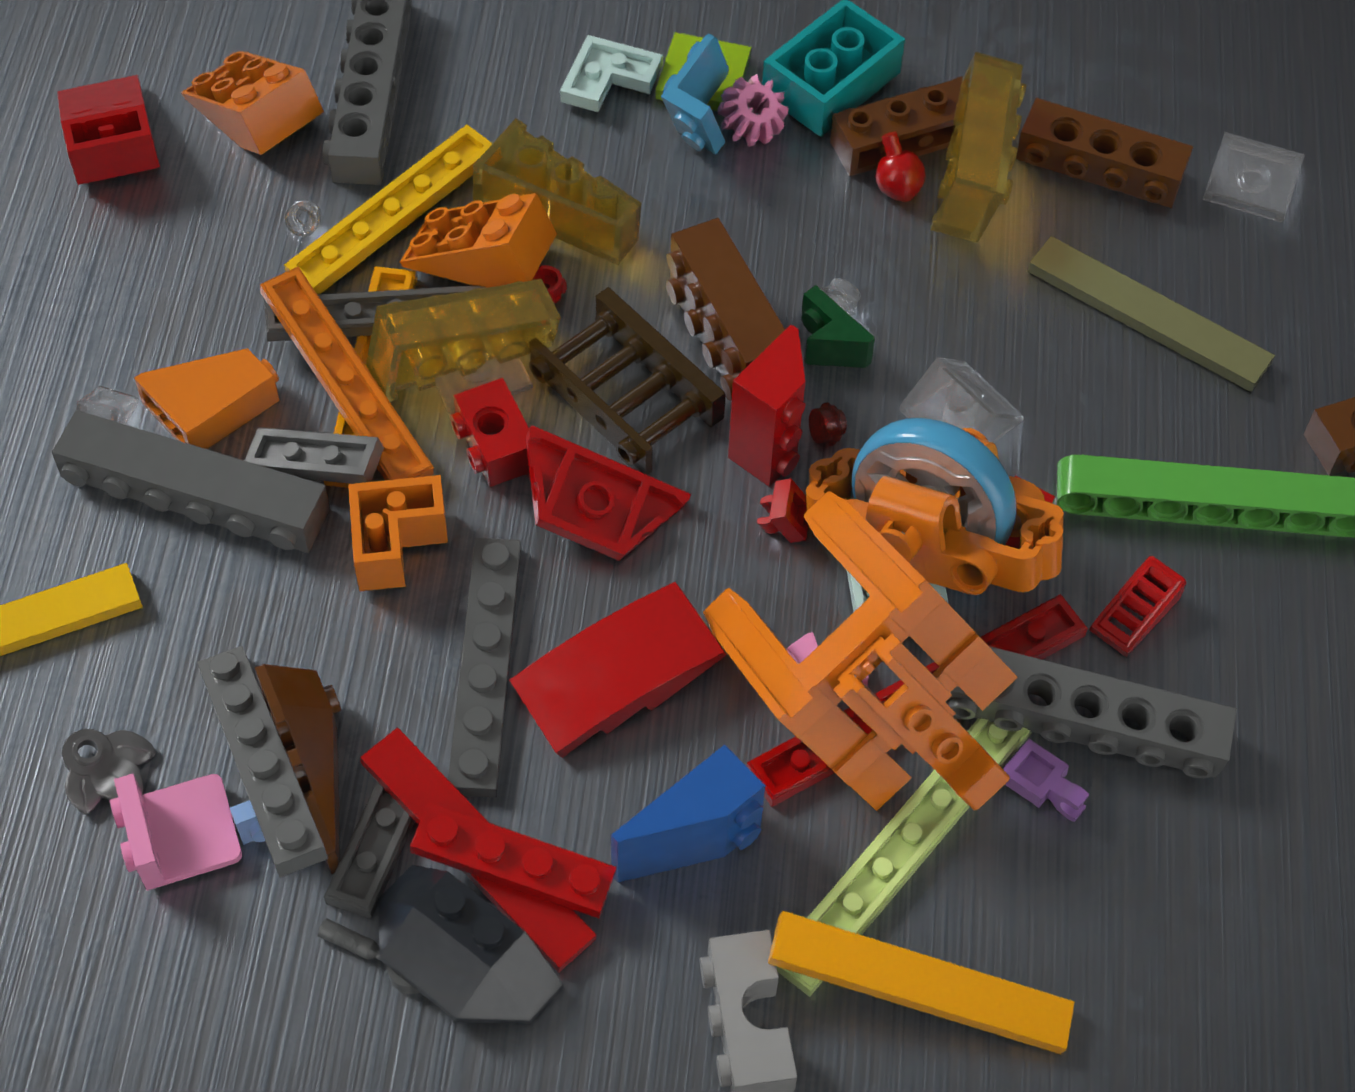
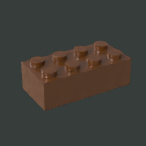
M718 217L671 233V252L667 253L666 256L670 269V280L666 281V288L674 305L680 304L684 311V320L689 333L692 336H698L702 343V352L707 365L710 368L715 367L721 376L722 390L726 393V398L732 401L733 380L785 328Z

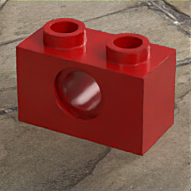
M502 377L454 394L455 413L450 415V421L459 440L465 438L470 447L466 449L474 473L482 472L489 488L530 473L526 446V435L529 427L504 378Z

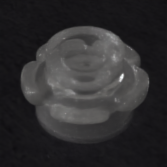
M835 278L828 287L823 286L821 288L850 316L857 312L856 308L861 299V294L853 284L844 279Z

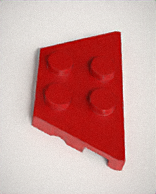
M531 425L527 432L526 446L535 525L618 561L623 559L682 509L690 499L691 494L536 426Z

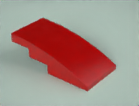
M673 582L587 627L546 653L509 679L555 753L563 758L598 731L602 730L606 734L610 733L646 706L652 711L727 654L683 590L676 582Z

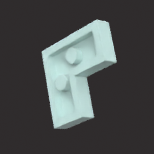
M587 35L560 90V102L599 112L612 84L650 94L663 66V55Z

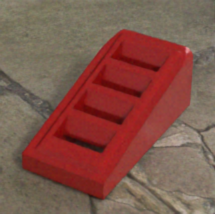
M1149 556L1091 624L1089 631L1127 658L1179 601L1187 584L1185 578L1154 556ZM1136 593H1141L1156 605L1153 607L1136 595ZM1126 605L1144 619L1140 621L1123 607ZM1115 618L1133 631L1130 636L1110 621Z

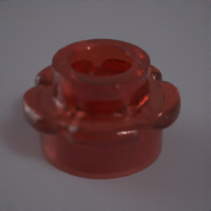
M829 402L822 403L820 408L812 409L809 414V430L816 443L828 442L829 446H833L846 433L847 421L845 414L842 410L837 409L835 405H831Z

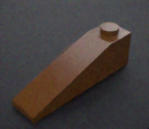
M268 664L254 667L263 698L328 856L326 862L332 875L335 873L340 862L338 730L334 714L340 712L341 707L332 684L323 687L317 670Z

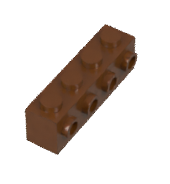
M978 72L835 113L832 119L830 142L850 177L877 169L879 161L886 155L881 136L890 132H897L902 150H909L917 156L997 134L1002 104L984 74Z

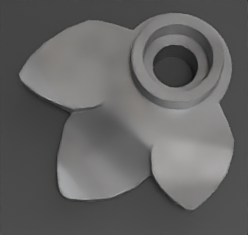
M82 729L74 732L66 739L62 749V759L64 765L69 770L65 783V792L68 800L76 809L87 815L94 810L102 797L108 800L118 798L114 779L133 773L143 793V781L137 766L151 760L155 756L156 750L148 740L131 731L119 730L107 735L94 729ZM84 745H91L96 749L97 753L92 758H83L79 755L78 750Z

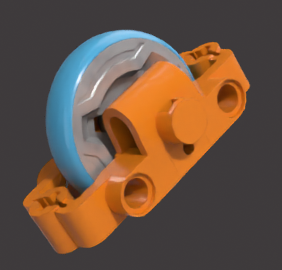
M927 418L901 419L880 428L864 443L861 450L855 448L838 450L831 458L820 459L809 468L810 484L806 489L807 511L826 492L831 491L851 504L927 582L971 595L982 594L990 584L1017 592H1028L1033 590L1040 581L1055 578L1061 572L1063 509L1056 504L1046 502L1041 490L1033 483L1009 476L999 461L996 445L988 441L982 433L975 429H961L943 421ZM851 490L853 492L854 499H851ZM1020 536L1019 549L1006 546L1010 537Z

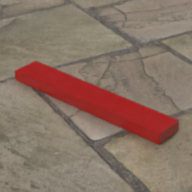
M398 727L360 757L362 766L418 825L428 802L488 822ZM464 872L503 915L527 933L543 957L558 973L596 940V934L572 909Z

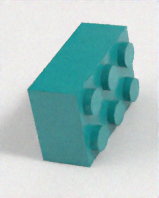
M841 0L764 60L762 85L773 80V88L771 90L773 93L784 92V99L780 104L788 107V114L822 137L832 129L833 114L848 108L859 107L901 73L905 38L850 0Z

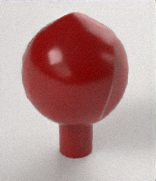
M890 132L881 136L886 155L881 158L877 166L876 182L885 196L894 200L909 202L919 193L925 183V167L915 153L909 150H902L897 132Z

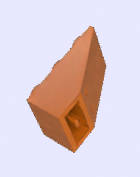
M238 51L227 56L222 66L213 72H205L198 75L192 80V85L181 92L185 100L239 147L260 155L324 113L305 69L244 51Z
M537 193L521 196L510 194L500 200L489 202L477 200L465 206L451 209L439 207L427 214L420 230L410 241V246L400 260V264L404 268L473 286H483L494 291L530 285L557 232Z

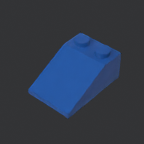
M724 744L611 834V865L617 867L614 879L618 883L723 858L736 847L740 850L745 849L754 842L761 832L765 784Z

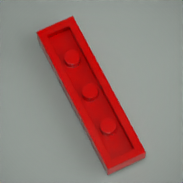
M428 802L410 844V853L598 919L617 868Z

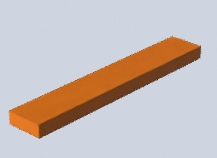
M299 266L261 283L260 293L356 436L379 438L384 446V450L377 469L385 480L432 476L434 473L433 465Z

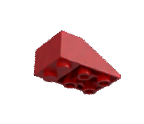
M138 75L57 91L66 148L78 185L160 168Z

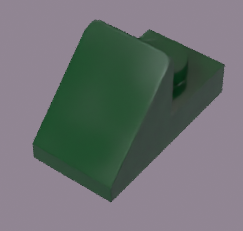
M817 285L803 293L800 320L812 334L806 343L805 363L809 365L866 368L872 363L875 337Z

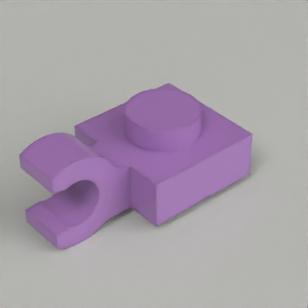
M1030 739L1026 741L1004 767V770L1010 777L1009 781L1005 784L1007 787L1038 808L1048 798L1060 814L1073 822L1086 809V805L1083 803L1089 797V793L1082 787L1064 778L1068 772V764Z

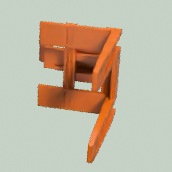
M828 491L804 514V518L816 538L869 593V598L801 663L795 659L756 610L730 588L725 589L703 611L708 625L715 638L776 718L876 811L912 778L887 753L891 748L895 750L901 744L910 753L914 754L917 752L951 786L963 801L973 810H978L1009 781L1010 777L953 717L956 712L946 701L952 696L950 692L959 686L983 711L1018 677L927 580L851 504ZM909 636L939 666L933 674L902 644ZM883 661L904 682L884 703L862 682ZM842 700L873 730L869 735L838 706Z

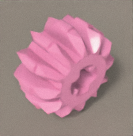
M757 74L752 76L748 82L740 77L735 80L733 87L726 88L721 97L724 102L718 107V115L725 117L721 124V130L733 129L735 131L732 136L733 142L738 141L743 136L748 147L754 146L757 140L765 145L772 140L773 134H779L784 128L783 120L788 114V107L780 104L784 99V92H772L773 80L766 82L765 85H761Z

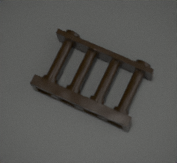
M609 286L596 295L595 322L551 352L536 337L529 341V368L533 376L540 383L549 384L615 447L617 454L628 466L634 465L640 472L646 475L652 472V445L692 416L700 417L712 428L724 419L726 393ZM604 336L613 337L624 347L582 378H579L565 365ZM633 362L643 364L653 374L610 406L594 392L595 389ZM662 389H670L682 400L681 403L640 433H637L623 419V417Z

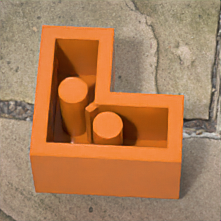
M441 475L348 484L353 561L359 592L406 587L403 547L448 543Z

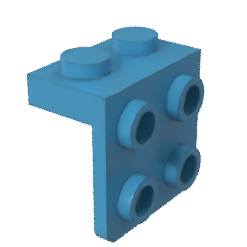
M710 33L705 35L701 42L698 41L692 46L688 53L687 61L678 74L672 75L667 80L661 98L677 132L682 134V139L698 151H701L704 147L716 155L724 145L725 140L711 107L706 104L727 77L729 67L718 39Z

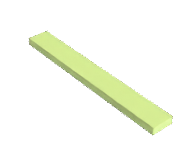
M978 718L967 731L1002 768L1032 733L1027 728H1022L1019 731L1003 730L997 727L994 722ZM933 770L807 918L862 935L970 806ZM777 967L779 974L809 997L823 982L819 979Z

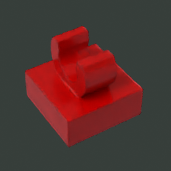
M791 478L775 481L773 495H767L760 500V504L770 515L757 518V524L768 534L780 531L790 543L806 541L808 523L804 518V514L807 512L806 495Z

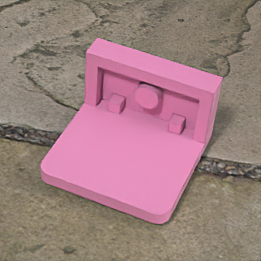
M134 773L114 779L118 798L110 800L111 810L117 828L125 827L129 840L120 843L123 859L128 872L137 870L146 891L226 867L241 860V846L225 787L219 775H206L146 794L142 793Z

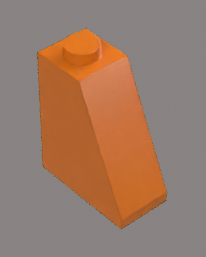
M248 348L143 372L134 377L142 404L176 440L204 449L210 448L280 401L276 387L279 377L275 369L266 359L259 361Z

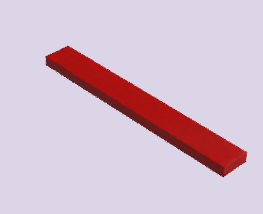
M1059 594L986 633L981 638L990 647L1043 660L1085 637L1088 628L1065 598ZM935 662L925 666L932 674L939 668ZM899 680L875 693V695L884 703L904 682ZM850 707L843 710L868 735L873 731ZM796 736L748 761L746 765L765 784L764 797L771 808L834 774V771Z

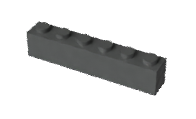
M79 410L75 411L52 450V455L61 477L75 486L89 485L102 489L110 496L118 499L128 497L144 502L150 508L157 511L165 512L170 510L186 515L189 519L199 524L206 525L212 523L228 528L231 532L241 537L254 536L270 541L273 545L283 550L297 549L309 553L330 512L326 486Z

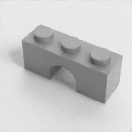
M770 930L709 938L708 957L700 958L704 988L713 987L716 1004L708 1006L712 1037L721 1036L724 1055L716 1056L719 1082L721 1087L730 1086L731 1092H795L797 1074L788 1027L771 1030L761 1029L752 1025L743 1013V1009L750 1002L760 998L776 996L778 985L777 967L767 964L772 946Z

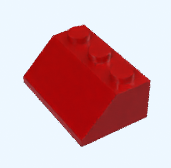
M792 324L733 380L728 458L768 487L781 475L784 477L788 476L800 459L798 446L803 433L801 419L806 406L803 402L806 381L799 330Z

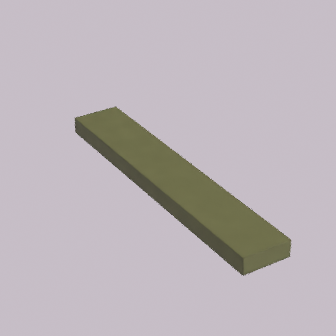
M1050 236L1029 263L1027 272L1250 392L1254 390L1275 357L1274 354L1052 236Z

